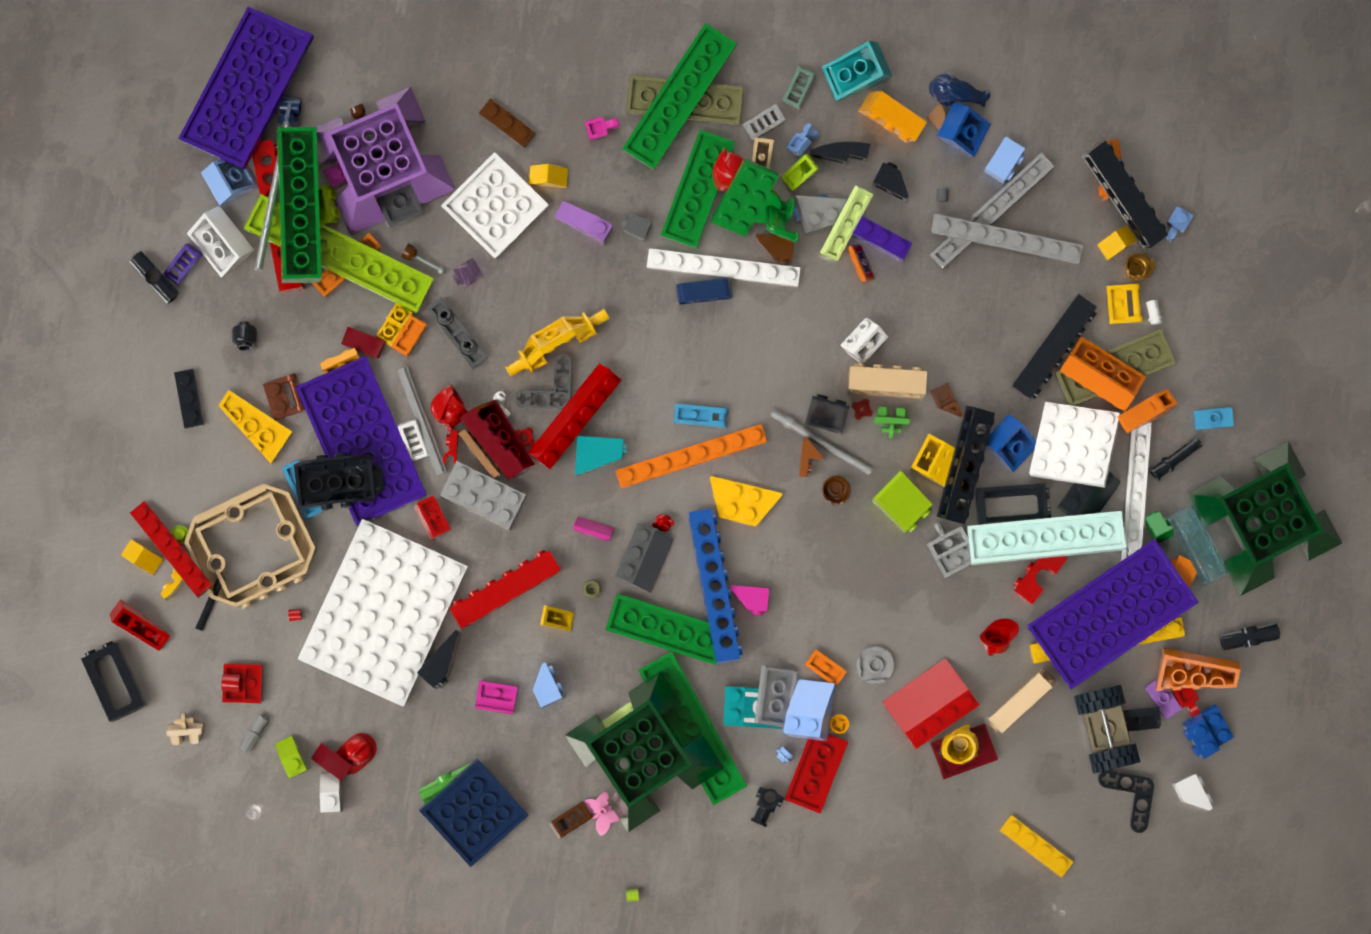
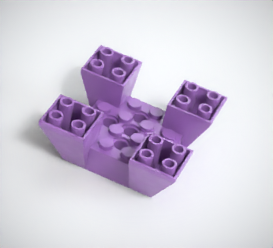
M411 86L376 101L379 111L344 125L340 116L316 127L317 159L320 166L338 159L349 184L335 201L350 235L385 221L376 199L412 184L420 205L455 191L441 156L419 155L410 134L409 128L426 122ZM368 134L375 135L372 141L365 140ZM393 144H400V148L397 151L390 149ZM376 151L383 152L380 158H373V154ZM362 158L365 160L362 166L355 165L358 159ZM388 168L390 173L387 176L380 175L382 169Z

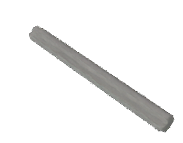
M403 367L398 370V375L436 475H442L447 472L446 466L408 367Z

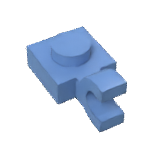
M807 123L802 133H796L786 145V148L791 153L801 157L812 143L810 139L817 138L820 133L814 130L811 124Z
M1177 206L1167 222L1171 228L1165 238L1172 242L1178 230L1182 233L1185 231L1194 215Z

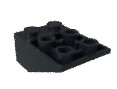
M821 394L812 396L805 425L841 435L850 406H847V402L842 400L830 401L827 396Z

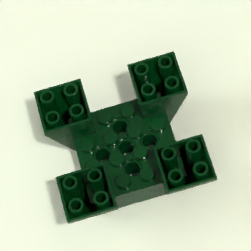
M1289 441L1254 459L1263 476L1237 489L1220 476L1187 493L1204 528L1225 517L1240 545L1242 552L1222 562L1240 596L1275 578L1273 558L1287 550L1300 545L1309 561L1342 544L1325 509L1315 514L1297 480L1306 476V473ZM1257 494L1264 496L1265 501L1263 504L1257 501ZM1284 502L1290 504V512H1286L1283 509ZM1266 511L1273 513L1274 519L1272 521L1266 518ZM1249 520L1256 522L1257 527L1255 530L1249 527ZM1276 528H1279V529L1282 530V532H1283L1282 538L1276 537V535H1275V529H1276Z
M661 671L628 692L633 711L606 728L599 716L595 714L565 735L585 767L597 760L617 792L607 801L628 832L660 812L650 794L676 776L693 790L724 769V766L704 736L684 747L664 715L682 703ZM628 731L634 735L632 742H628L625 739V734ZM654 737H658L661 740L659 748L652 745ZM638 748H642L645 752V756L642 759L636 756ZM621 759L628 761L629 766L627 769L620 767ZM649 764H652L656 769L654 775L648 774L646 770Z

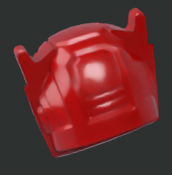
M726 148L720 153L713 167L714 185L716 189L722 192L727 191L744 159L734 152H727Z
M452 384L442 389L431 401L430 411L432 416L440 424L447 426L448 431L453 430V427L461 422L460 417L468 412L463 405V400Z

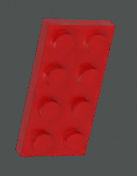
M828 734L827 741L808 739L784 800L821 814L848 741Z

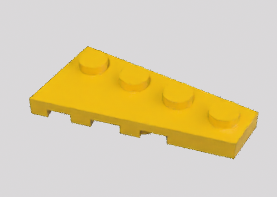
M228 390L218 405L271 464L293 433L230 390Z

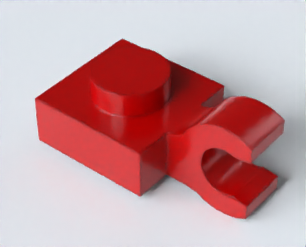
M450 430V435H446V446H449V451L443 456L444 463H447L449 456L454 457V464L458 461V430Z
M1181 688V690L1172 691L1181 708L1187 706L1191 717L1200 713L1195 704L1199 697L1193 688Z

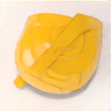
M965 724L944 737L941 751L944 758L955 764H965L978 756L979 743L976 735L969 730L970 724Z

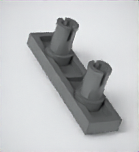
M442 297L426 308L472 369L488 358Z

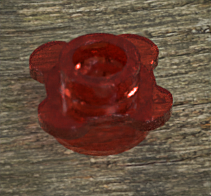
M866 398L859 402L855 401L851 405L855 411L854 417L857 420H861L865 416L871 417L873 414L869 406L870 401Z

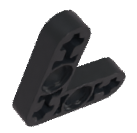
M1114 771L1101 772L1098 775V783L1101 787L1134 793L1130 828L1136 833L1144 832L1149 822L1154 791L1153 781L1147 777ZM1109 774V778L1116 779L1115 775H1119L1117 787H1114L1115 782H1108L1105 785L1102 777ZM1123 777H1128L1131 780L1129 788L1121 786L1120 781ZM1134 778L1138 779L1136 783H1144V780H1146L1150 788L1144 792L1142 787L1136 786V790H1133L1135 785ZM1141 799L1147 803V808L1143 811H1140L1136 806L1137 802ZM1135 812L1139 814L1146 813V817L1141 816V823H1144V826L1140 827L1139 830L1134 825V822H1137L1139 817L1135 816Z

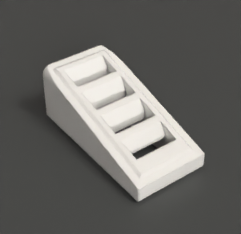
M416 419L398 424V429L412 462L429 456ZM414 426L415 429L404 433L403 429ZM417 433V437L406 439L407 436ZM420 441V444L412 447H409L408 445L413 442ZM419 448L423 449V451L413 455L411 453V451L417 450Z

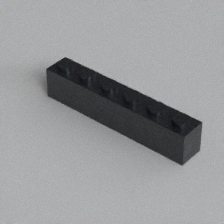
M1106 140L1097 142L1081 156L1143 249L1152 248L1168 235L1164 223L1158 220L1154 208L1148 205L1144 193L1136 187L1134 178L1126 172L1124 163L1114 154L1112 145L1106 142Z
M1078 294L1013 383L1011 389L1027 401H1030L1031 398L1036 399L1042 391L1039 389L1043 382L1047 384L1052 377L1051 370L1054 367L1058 368L1064 359L1061 356L1064 352L1069 353L1075 345L1072 342L1076 336L1080 338L1086 330L1083 327L1087 321L1091 323L1097 315L1094 312L1097 306Z

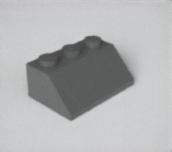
M637 523L615 578L651 593L673 539Z

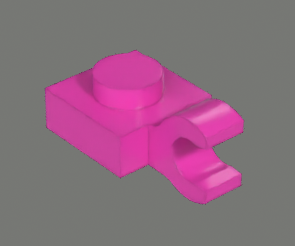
M602 116L585 121L590 141L609 136L607 130L620 127L617 118L604 121Z

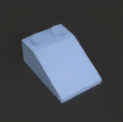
M798 679L786 713L783 733L790 737L827 741L836 684Z

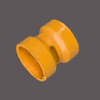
M837 714L830 720V729L836 734L844 733L849 727V720L846 716Z

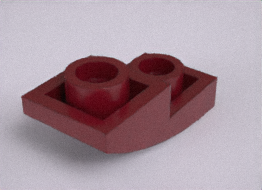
M347 327L341 344L379 359L386 341Z
M322 742L311 757L314 762L341 781L353 765Z

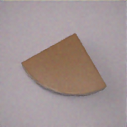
M940 103L926 117L939 130L946 119L944 108Z

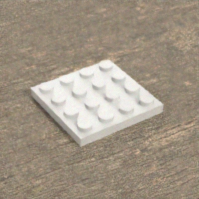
M494 152L441 207L496 260L549 207V204Z
M1045 402L1030 467V476L1105 488L1120 423L1117 417L1121 414L1118 412Z

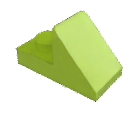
M805 154L781 178L793 192L807 179L815 176L819 168L810 156Z

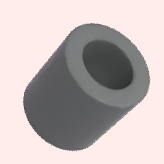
M937 189L936 202H948L949 190Z

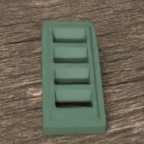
M798 66L782 100L800 108L816 73ZM799 73H802L810 77L809 80H806L798 76ZM796 79L805 83L806 86L803 87L795 83ZM792 87H796L802 90L803 93L800 94L796 91H793ZM789 94L799 97V101L788 97Z

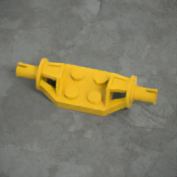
M604 308L591 317L586 316L584 312L581 313L582 317L563 316L532 334L523 351H518L520 359L505 367L510 377L512 378L524 369L529 370L531 374L534 373L533 370L547 363L543 356L545 353L554 351L557 346L569 342L574 336L579 343H582L592 335L596 336L595 327L610 319Z

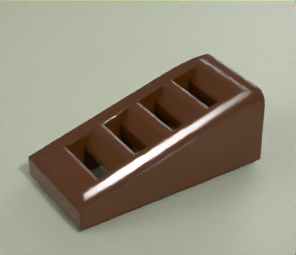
M582 801L552 820L549 825L560 840L592 819L593 816ZM577 809L581 810V812L585 816L584 819L581 818V816L577 812ZM571 813L574 814V816L578 820V823H575V821L570 815ZM565 817L567 818V820H568L569 823L571 824V827H570V828L568 827V825H567L566 822L564 821V818H565ZM558 822H560V824L564 828V832H562L559 826L557 825Z

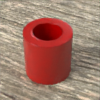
M301 609L288 610L289 622L302 621Z

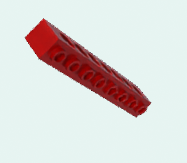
M272 139L259 142L252 155L259 193L268 198L271 184H268L266 180L274 174L277 158V144H274ZM266 157L272 158L270 165H263V160ZM269 242L279 292L286 294L304 290L303 284L306 283H282L281 249L279 246Z

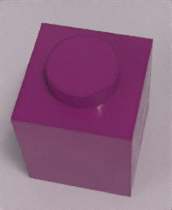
M339 162L323 171L335 191L348 184Z

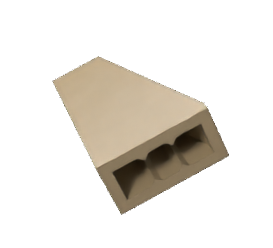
M1044 667L1038 671L989 718L992 728L997 732L1003 733L1056 683L1054 677Z

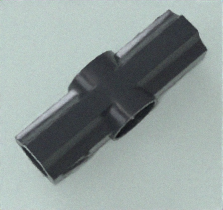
M142 251L132 257L129 262L167 304L173 302L180 293ZM158 273L159 279L156 282H151V275Z
M1277 623L1223 633L1220 635L1221 647L1225 651L1280 639V630Z

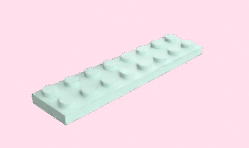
M1122 511L967 526L971 565L1126 550Z

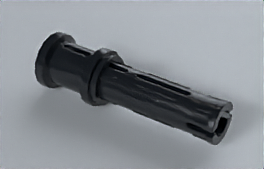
M1195 436L1172 455L1163 457L1157 465L1148 468L1149 473L1157 482L1161 481V477L1168 472H1173L1176 465L1202 447L1201 441Z

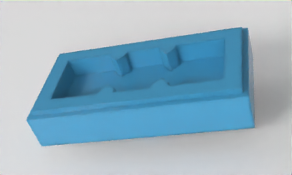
M1232 407L1193 411L1195 430L1234 427Z

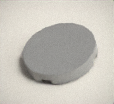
M878 646L869 647L862 651L856 663L857 672L861 679L868 684L874 685L882 684L890 679L895 667L893 656L889 651Z

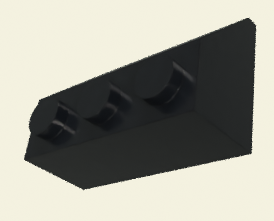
M1109 471L1105 488L1073 483L1057 508L1068 516L1100 513L1121 482Z

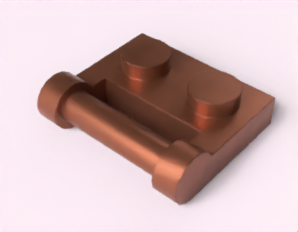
M295 373L263 384L275 421L306 411L296 389L297 377ZM289 383L296 407L291 408L283 384Z

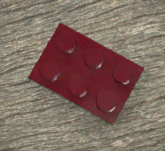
M985 723L969 729L976 735L979 749L977 752L978 756L965 764H955L944 758L941 751L943 739L930 743L943 780L998 760Z

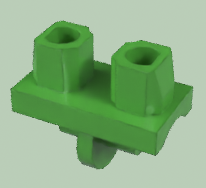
M879 407L877 417L874 418V424L889 425V427H882V432L889 433V438H893V433H901V428L894 426H909L910 419L907 415V408H896V418L888 417V407Z

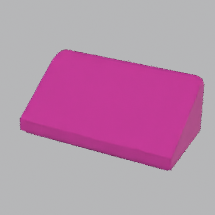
M577 517L573 526L574 531L606 541L611 540L614 530L611 526L582 517Z

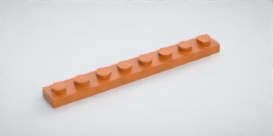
M762 424L615 471L620 487L623 489L765 444L767 440Z

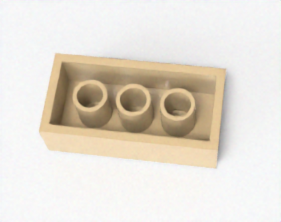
M855 363L854 366L849 368L847 394L924 399L926 395L927 371H923V368L920 367L904 370L902 366H892V369H886L884 365H873L871 368L865 367V364Z

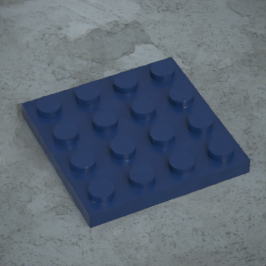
M478 758L419 809L422 815L470 867L529 816Z

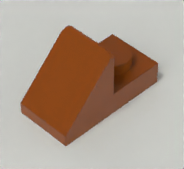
M803 438L799 478L806 479L807 474H811L812 463H809V460L824 461V458L807 438Z

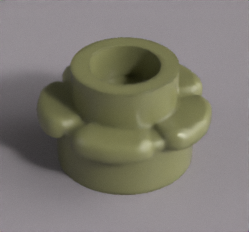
M592 580L585 582L583 585V594L586 597L595 599L601 594L602 588L599 586V582Z

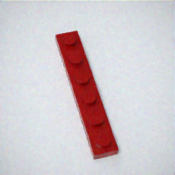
M145 501L130 512L131 516L198 598L213 587L212 583Z

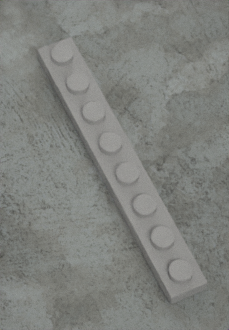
M1041 152L967 221L992 225L1050 172L1054 165ZM948 237L929 256L943 269L972 242Z
M934 214L930 232L1073 264H1080L1083 245L939 214Z

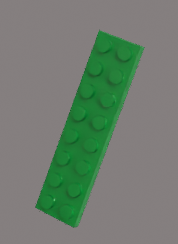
M705 23L622 150L652 170H655L737 46V43Z
M672 651L639 669L638 671L644 682L661 671L682 704L665 714L664 717L683 746L685 747L704 736L724 766L723 770L702 783L712 804L715 805L747 787Z

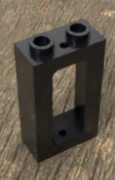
M1046 483L975 489L978 525L1051 518V507H1047V499H1050V490L1046 488ZM1029 495L1037 497L1038 512L1036 514L986 517L985 499Z
M110 641L102 645L103 649L95 651L93 649L84 654L85 657L81 658V661L109 722H114L147 707V704L120 644ZM107 655L112 656L131 698V703L120 709L114 708L95 667V661Z

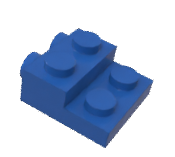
M1215 704L1182 723L1185 729L1183 731L1184 736L1194 745L1191 747L1194 754L1202 759H1206L1220 750L1219 746L1234 738L1218 706Z

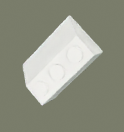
M220 206L205 212L187 233L221 278L244 262L254 251Z

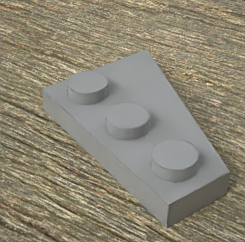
M796 195L794 198L805 233L834 226L848 199Z

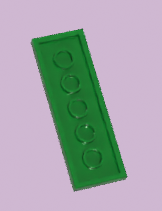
M701 129L699 130L662 229L661 237L694 249L697 248L718 192L713 182V167L724 148L727 149V152L732 153L735 146L734 141Z
M617 593L605 629L606 631L716 665L708 622Z

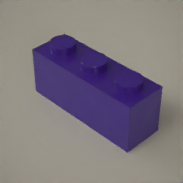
M863 216L852 234V237L903 263L912 246V242Z

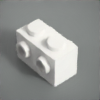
M865 318L841 344V347L850 357L864 364L888 336L877 324Z

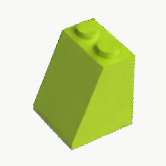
M901 470L872 500L904 533L908 530L912 532L919 525L916 521L921 516L925 519L932 511L930 507L933 505Z

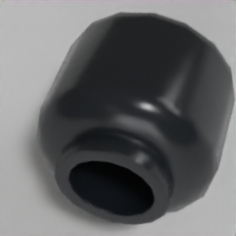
M239 322L238 325L232 328V344L238 350L249 351L256 345L257 330L249 322Z

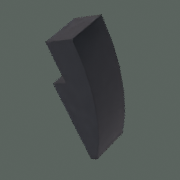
M862 142L830 143L810 149L809 156L846 165L848 158L866 162L870 144Z

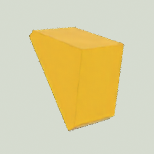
M552 164L530 166L529 185L567 188L568 168Z
M1126 225L1113 232L1097 244V246L1108 261L1138 240L1129 226Z
M132 539L121 554V556L153 576L164 560Z
M544 605L540 625L571 631L574 612Z

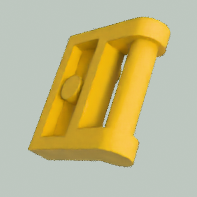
M1140 284L1106 286L1109 325L1144 322L1140 307ZM1126 291L1132 292L1134 316L1130 317L1128 315Z

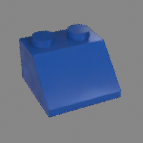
M953 103L937 137L946 144L971 157H975L991 123L971 107Z
M1008 414L989 434V443L986 446L1002 463L1014 472L1035 450L1036 440L1020 421Z

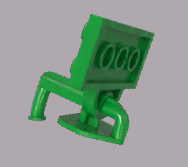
M744 158L712 216L711 223L746 237L753 222L766 223V228L772 234L790 240L793 243H796L799 239L798 232H790L784 229L794 211L795 198L791 197L787 201L780 200L777 192L772 189L779 177V173Z

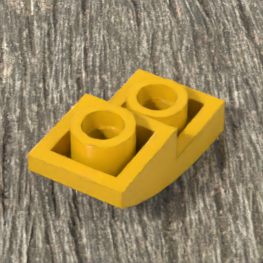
M395 304L376 334V338L386 341L385 344L391 347L413 312Z
M175 569L172 570L174 573L171 574L175 582H168L162 587L163 591L160 593L165 600H169L184 583V580Z

